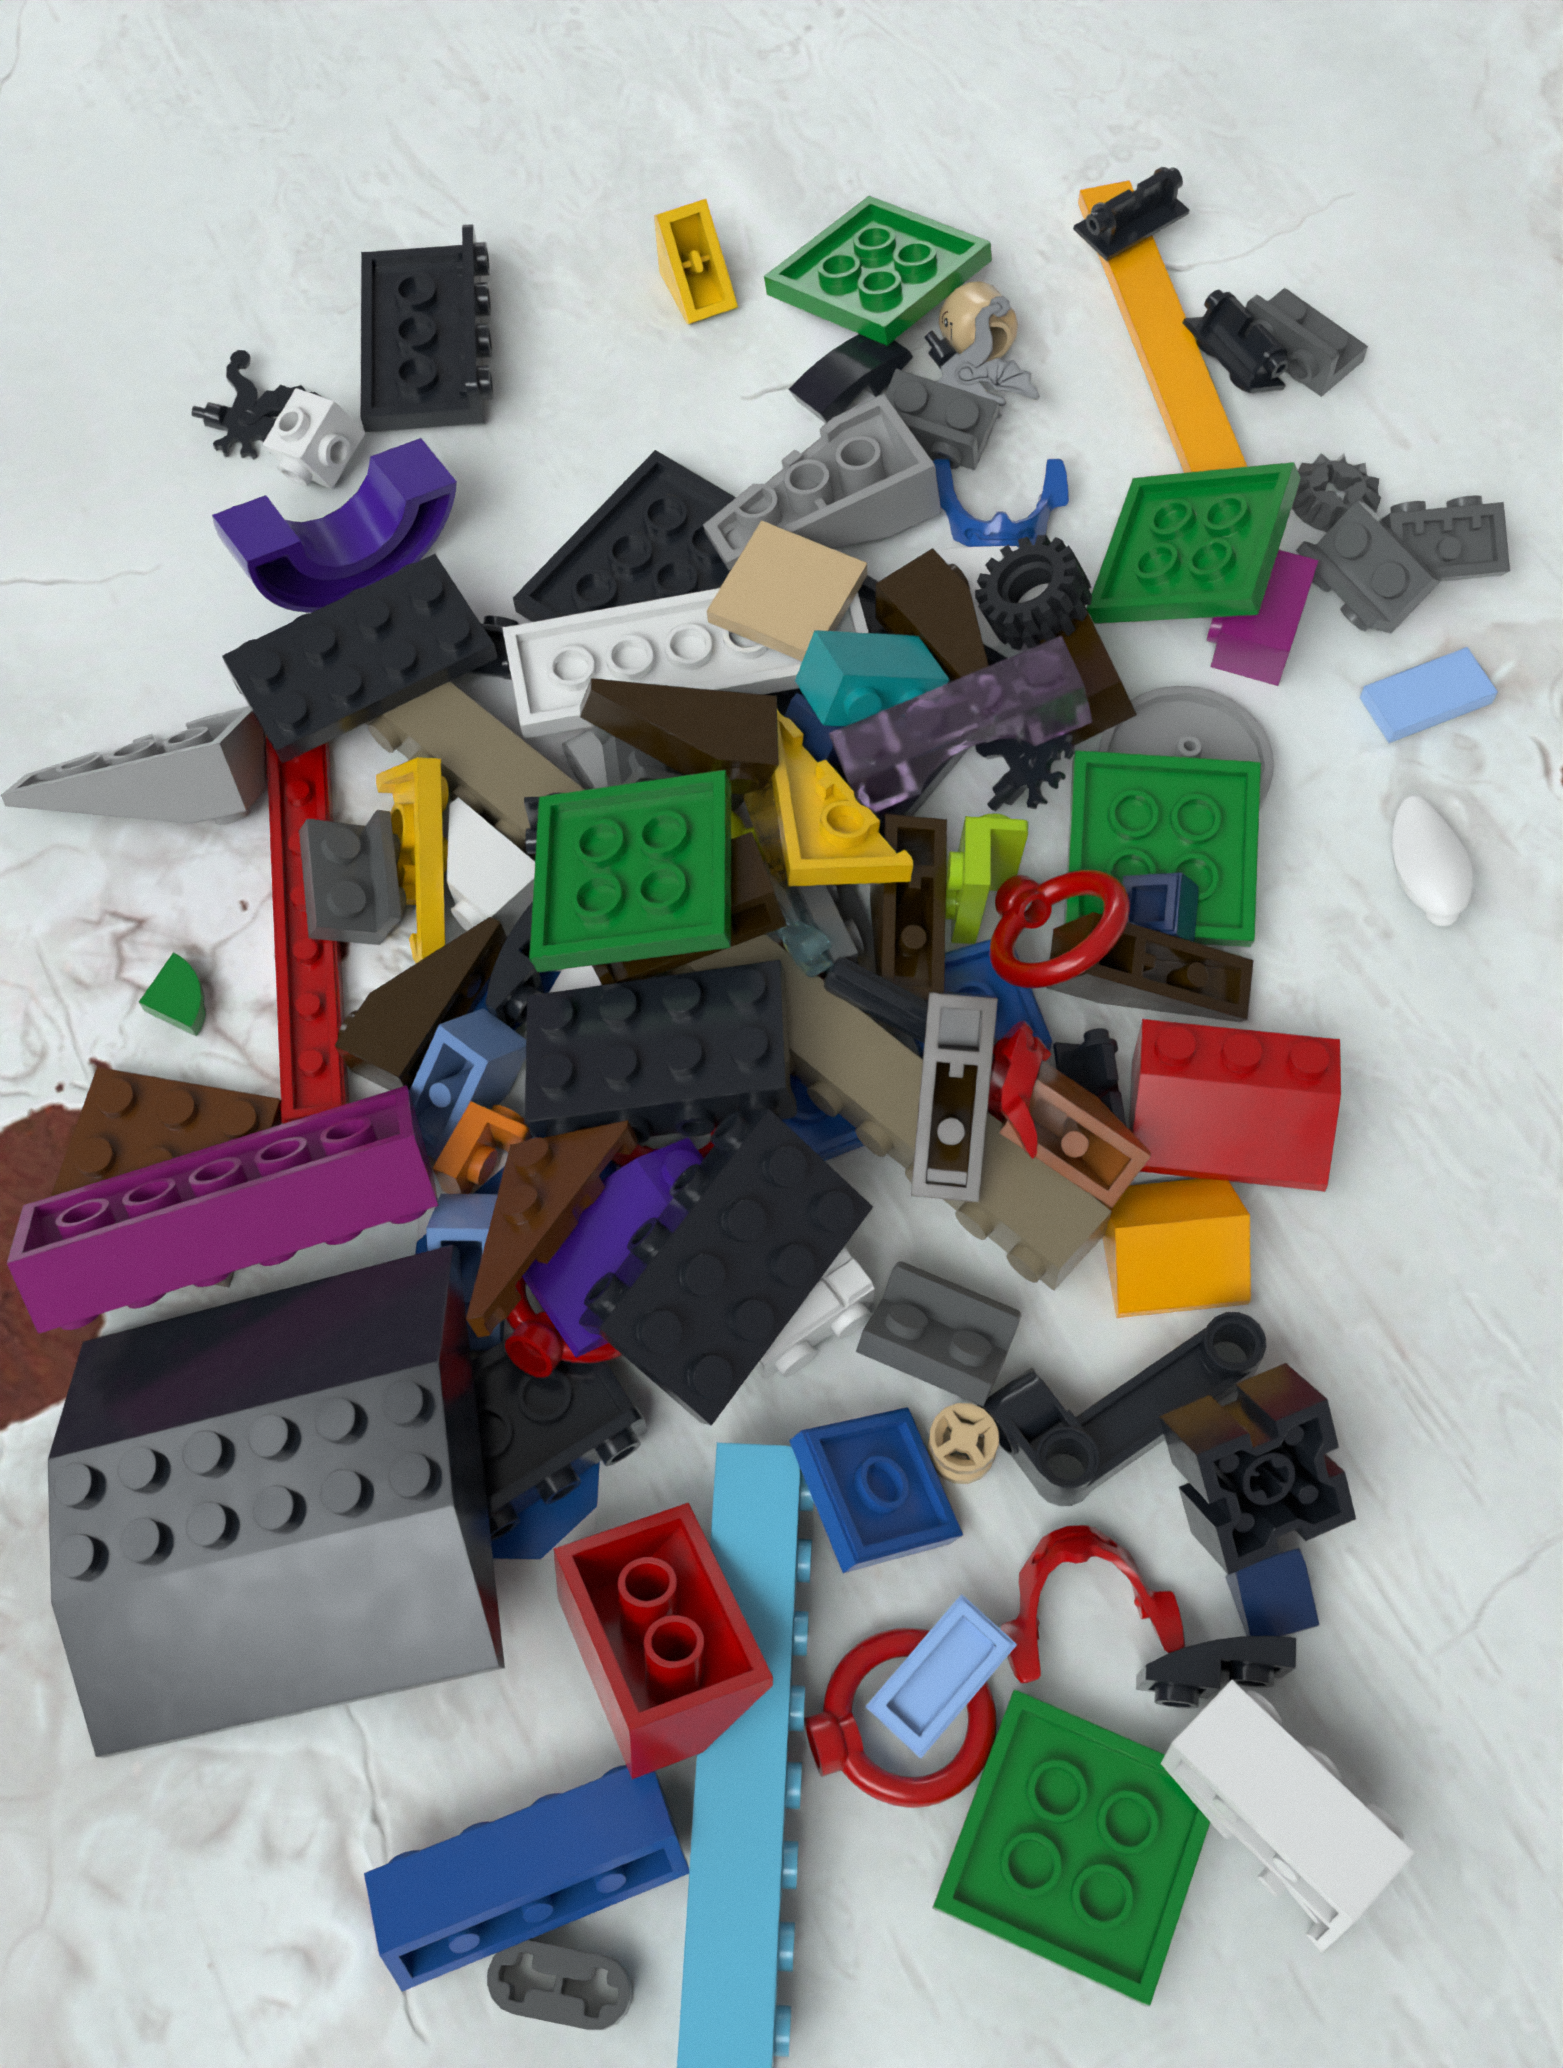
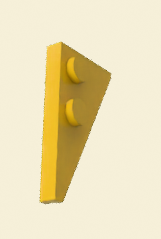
M777 709L779 765L771 776L788 887L910 882L913 870L912 857L906 850L899 853L895 852L878 832L879 819L869 808L856 801L854 791L826 759L817 763L802 745L803 733L791 719L781 715Z
M422 757L414 758L376 774L378 793H392L394 805L390 814L392 832L397 834L400 840V856L396 866L398 886L403 887L405 890L406 905H416L417 933H412L409 938L415 963H418L445 945L443 873L447 870L448 840L443 837L442 812H444L448 803L447 780L444 776H441V759Z

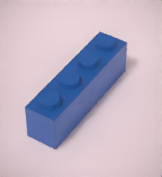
M621 1765L607 1771L599 1779L564 1793L545 1795L527 1808L492 1822L486 1821L473 1824L464 1829L460 1835L425 1849L403 1852L391 1859L388 1864L365 1872L364 1877L379 1956L403 1992L689 1874V1866L666 1795L656 1771L632 1779L627 1766Z

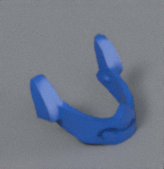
M935 459L932 461L936 469L940 506L947 514L951 535L955 541L968 547L1007 546L1009 544V546H1017L1019 548L1018 539L1028 537L1032 545H1035L1037 535H1046L1051 511L1056 507L1066 506L1069 502L1067 473L1063 460L1047 459L1043 491L1039 495L1036 509L1028 517L1014 521L1010 519L1006 512L999 511L991 520H980L964 510L957 499L954 491L950 461L948 459Z

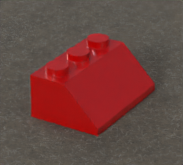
M1142 1019L1131 1065L1129 1129L1151 1152V1157L1140 1172L1326 1191L1341 1100L1340 1039Z
M689 1502L553 1549L559 1603L632 1779L703 1753L773 1686V1676Z

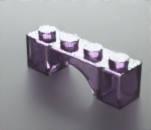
M1062 636L833 731L829 735L848 784L854 791L856 801L869 808L872 813H875L920 794L929 775L941 763L964 749L986 741L1005 738L1024 740L1036 746L1092 723L1085 686Z

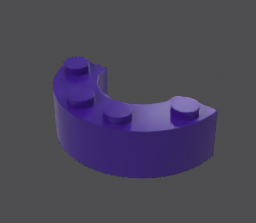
M422 438L370 456L368 473L358 491L341 508L322 518L305 522L285 520L266 495L213 514L212 518L219 538L257 590L266 599L284 609L312 613L345 597L355 589L364 588L399 571L405 565L420 561L437 540L449 518L456 495L457 481Z

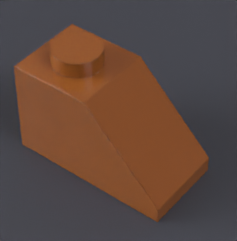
M1042 1060L1029 1108L1037 1133L1036 1158L1112 1209L1149 1160L1151 1152L1097 1096ZM1004 1116L999 1133L1023 1149L1015 1131Z

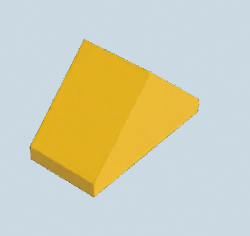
M707 199L654 215L659 273L685 322L690 324L738 308Z

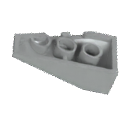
M884 394L833 417L820 428L821 438L802 453L794 449L781 460L783 466L781 471L765 484H752L703 525L706 535L728 570H731L761 520L834 549L892 537L941 514L935 464Z
M249 706L206 716L187 722L186 727L188 730L177 733L160 744H156L152 734L134 739L133 743L112 752L108 756L109 760L104 761L100 752H94L25 774L1 794V797L7 807L189 824L215 819L217 825L233 823L248 816L251 813V805L266 790L264 731Z

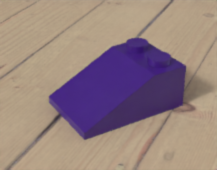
M689 1137L638 1157L603 1179L602 1182L605 1189L596 1201L581 1213L578 1225L550 1262L544 1264L535 1259L522 1276L576 1358L608 1343L602 1336L589 1333L579 1324L580 1317L588 1308L584 1305L587 1293L602 1276L609 1272L615 1273L631 1252L627 1249V1245L636 1230L650 1218H658L673 1199L669 1191L675 1180L688 1167L693 1164H700L704 1158Z

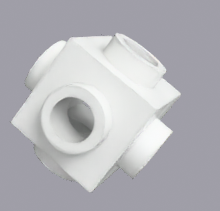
M295 388L262 445L280 461L277 469L290 480L302 486H307L309 481H313L333 489L363 438L365 431L335 401Z

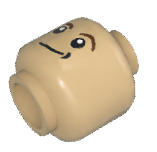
M982 281L968 282L956 288L946 298L940 309L938 323L942 336L949 340L959 354L974 343L976 331L975 318L981 309L989 306L990 301L996 296H1002L993 285ZM1012 307L1006 316L998 318L993 315L990 318V328L994 344L993 352L986 362L998 357L1001 358L1011 348L1016 339L1018 322Z

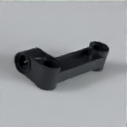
M1240 1312L1220 1314L1214 1317L1206 1328L1076 1417L1070 1409L1068 1411L1065 1410L1045 1382L1035 1373L1033 1367L990 1395L984 1407L977 1406L983 1408L994 1419L999 1431V1445L1013 1457L1038 1494L1054 1505L1073 1506L1082 1502L1092 1490L1165 1440L1159 1416L1208 1395H1211L1217 1402H1220L1231 1393L1237 1391V1383L1255 1376L1267 1347L1266 1336L1260 1324L1251 1316ZM1219 1342L1234 1343L1244 1351L1247 1360L1241 1363L1225 1361L1217 1354L1214 1345ZM1058 1454H1067L1075 1457L1081 1463L1084 1473L1075 1479L1064 1480L1055 1476L1050 1471L1047 1461Z

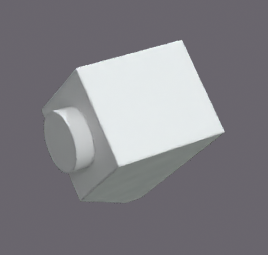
M458 797L449 805L447 883L455 904L451 908V912L466 931L488 917H492L501 921L508 937L516 922L533 901L535 861Z

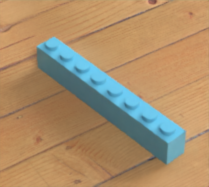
M717 1442L710 1547L773 1676V1686L703 1753L697 1755L677 2068H774V2056L789 2057L791 2006L777 2005L778 1971L793 1972L795 1922L781 1921L782 1889H797L799 1841H787L784 1839L786 1809H800L802 1762H788L789 1732H804L805 1686L792 1685L793 1656H807L809 1611H795L796 1582L810 1583L812 1539L799 1538L800 1511L813 1512L814 1501L791 1446Z

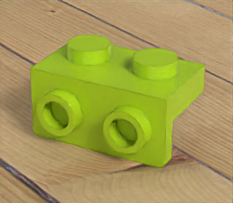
M995 813L985 814L980 817L965 816L958 852H949L947 864L945 919L951 920V943L976 944L989 891H998L1007 879L1018 874L1028 837L1027 820L1010 819L1005 815Z

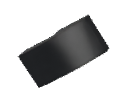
M858 334L822 357L788 390L798 403L824 423H827L833 417L840 415L863 389L877 397L891 382L895 370H902L913 358V355L907 348L895 340L886 346Z
M533 901L516 922L503 944L494 965L487 991L486 1006L488 1012L510 1028L517 1022L521 1024L527 1021V996L544 993L540 973L537 972L529 959Z
M1240 1636L1191 1645L1168 1653L1146 1664L1136 1675V1690L1155 1692L1154 1703L1158 1705L1192 1709L1199 1707V1698L1209 1699L1220 1689L1221 1671L1229 1672V1682L1233 1680L1240 1686L1255 1688L1273 1687L1274 1678H1283L1296 1668V1638Z

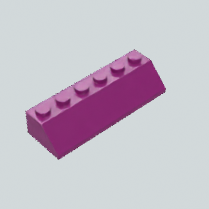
M408 1086L396 1088L23 1205L7 1265L38 1334L61 1327L63 1330L77 1329L91 1323L102 1313L124 1306L132 1309L143 1308L159 1301L166 1293L194 1284L196 1287L212 1286L225 1280L233 1271L258 1263L262 1266L277 1265L292 1258L299 1250L324 1242L328 1245L343 1244L359 1236L364 1229L389 1221L393 1224L408 1223L423 1216L427 1209L439 1206L435 1178Z

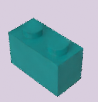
M814 630L795 679L796 684L823 726L922 729L928 728L949 681V678L919 636Z

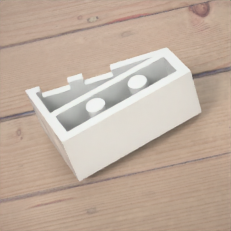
M1231 1680L1171 1743L1161 1765L1224 1839H1230L1235 1835L1266 1865L1257 1878L1273 1896H1279L1285 1888L1315 1922L1306 1935L1323 1953L1362 1916L1415 1852L1402 1841L1404 1838L1403 1832L1392 1817L1374 1804L1366 1803L1364 1805L1341 1783V1773L1325 1754L1312 1746L1304 1748L1281 1726L1282 1719L1268 1700L1255 1691H1243Z

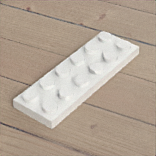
M720 588L502 628L523 739L595 726L580 718V704L591 678L763 695L799 688L795 679L802 661L708 623L707 609ZM858 592L835 631L869 633Z

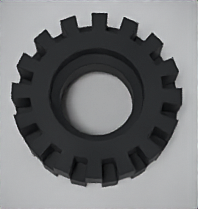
M1037 535L1035 545H1032L1028 537L1018 539L1019 549L1012 551L1008 544L1000 550L1004 558L998 562L991 557L985 564L990 574L980 573L977 580L981 588L975 590V599L979 603V609L998 639L1004 645L1009 643L1011 648L1021 651L1024 643L1029 651L1040 650V640L1045 639L1049 647L1059 643L1055 634L1062 630L1067 636L1072 634L1076 629L1071 621L1074 618L1083 622L1088 614L1083 605H1091L1092 594L1089 589L1092 587L1069 545L1066 547L1063 540L1057 537L1050 542L1047 535ZM1050 583L1036 598L1018 603L1021 597L1032 588Z

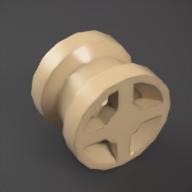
M956 1403L945 1407L932 1423L927 1447L937 1474L954 1484H970L980 1480L990 1471L999 1446V1431L994 1419L981 1407L971 1403ZM955 1451H958L960 1453H967L970 1459L968 1460L966 1456H961L956 1453L952 1456L950 1454Z

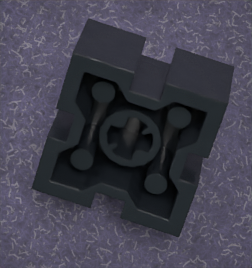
M1287 1363L1237 1383V1400L1221 1406L1211 1395H1208L1159 1416L1171 1462L1189 1481V1483L1179 1486V1491L1190 1531L1228 1575L1280 1553L1276 1538L1295 1530L1305 1541H1308L1356 1519L1346 1473L1326 1455V1453L1339 1448L1328 1399Z

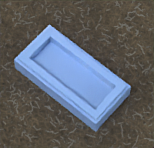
M1466 647L1364 686L1360 699L1387 742L1391 743L1493 703L1498 691L1469 648Z
M961 1594L865 1707L921 1759L1017 1644Z

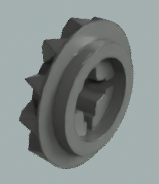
M1320 454L1312 464L1301 463L1298 469L1301 480L1292 509L1309 526L1328 532L1356 500L1366 503L1375 513L1377 512L1381 496L1378 494L1379 478L1367 475L1366 462L1353 466L1347 463L1345 454L1336 461L1329 460L1325 455ZM1328 482L1334 484L1337 490H1346L1343 501L1334 491H1325Z

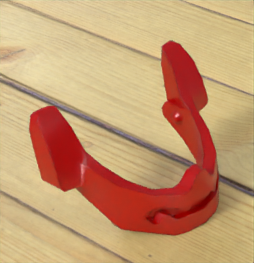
M1023 1020L1016 1023L993 1046L994 1061L991 1066L987 1112L1001 1123L1005 1116L1020 1140L1024 1151L1034 1159L1037 1156V1133L1029 1112L1030 1099L1042 1060L1046 1062L1052 1054L1039 1037L1032 1036V1028Z
M1069 1525L1048 1533L1042 1537L1019 1572L1020 1613L1018 1617L1001 1625V1630L1017 1644L1007 1656L1014 1676L1020 1683L1038 1680L1041 1676L1037 1640H1040L1038 1630L1040 1621L1036 1616L1039 1597L1048 1575L1061 1563H1083L1095 1556L1112 1562L1130 1580L1135 1596L1134 1604L1138 1609L1140 1619H1150L1153 1629L1164 1651L1167 1653L1185 1648L1183 1624L1175 1594L1171 1591H1153L1150 1589L1130 1552L1096 1527Z

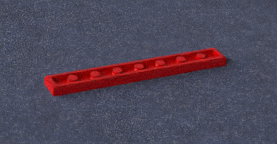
M266 737L282 1124L349 1104L347 1064L334 1046L338 1041L340 1027L345 1020L340 941L311 939L308 936L299 830L306 819L334 822L329 741L282 764Z

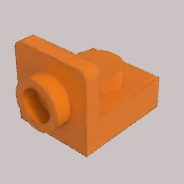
M470 1101L432 1168L442 1191L448 1194H470L475 1184L483 1185L491 1175L496 1164L498 1152L495 1148L498 1147L509 1152L510 1144L524 1142L532 1138L530 1129L525 1124V1119L509 1108L493 1105L490 1110Z

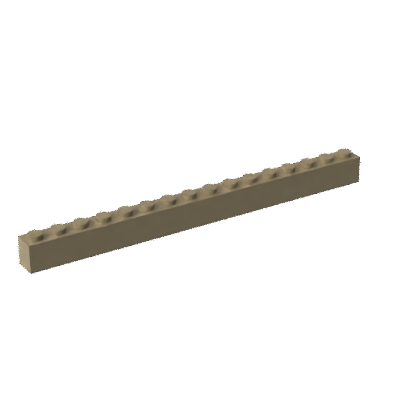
M451 682L439 686L365 723L368 725V730L372 737L389 753H393L397 749L408 758V761L417 757L441 759V776H444L447 780L448 792L452 802L459 797L534 861L536 853L527 854L525 833L526 828H530L524 805V797H539L557 792L568 793L585 790ZM766 934L666 971L667 976L780 960L786 977L790 1074L801 1079V1083L808 1088V1096L821 1111L831 1117L840 1114L857 1128L855 1130L857 1137L872 1153L879 1157H884L888 1154L906 1169L905 1175L912 1184L923 1062L920 1057L860 1009L827 992L823 987L824 981ZM987 1112L979 1202L943 1200L956 1210L955 1216L970 1234L980 1240H985L989 1237L1008 1253L1006 1255L1008 1262L1022 1277L1033 1283L1041 1280L1055 1291L1105 1235L1112 1211L1091 1194L1036 1157L1032 1159L1024 1149L1000 1134L1002 1123Z

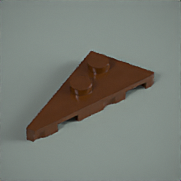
M628 1120L544 1138H531L524 1142L510 1144L466 1317L478 1338L490 1336L494 1328L509 1316L522 1299L515 1285L535 1259L544 1264L550 1262L578 1225L581 1213L592 1205L605 1189L599 1175L616 1153L631 1155L637 1147L638 1138Z

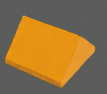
M1199 1178L1130 1185L1112 1209L1106 1206L1112 1213L1102 1239L1116 1318L1248 1305L1250 1303V1214L1229 1180Z

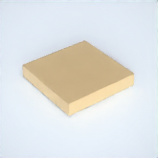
M761 520L708 607V623L803 661L814 630L835 631L867 577V563Z

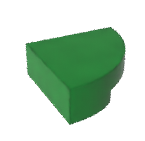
M173 952L139 1000V1004L145 1012L197 1037L206 1016L202 984L191 965Z

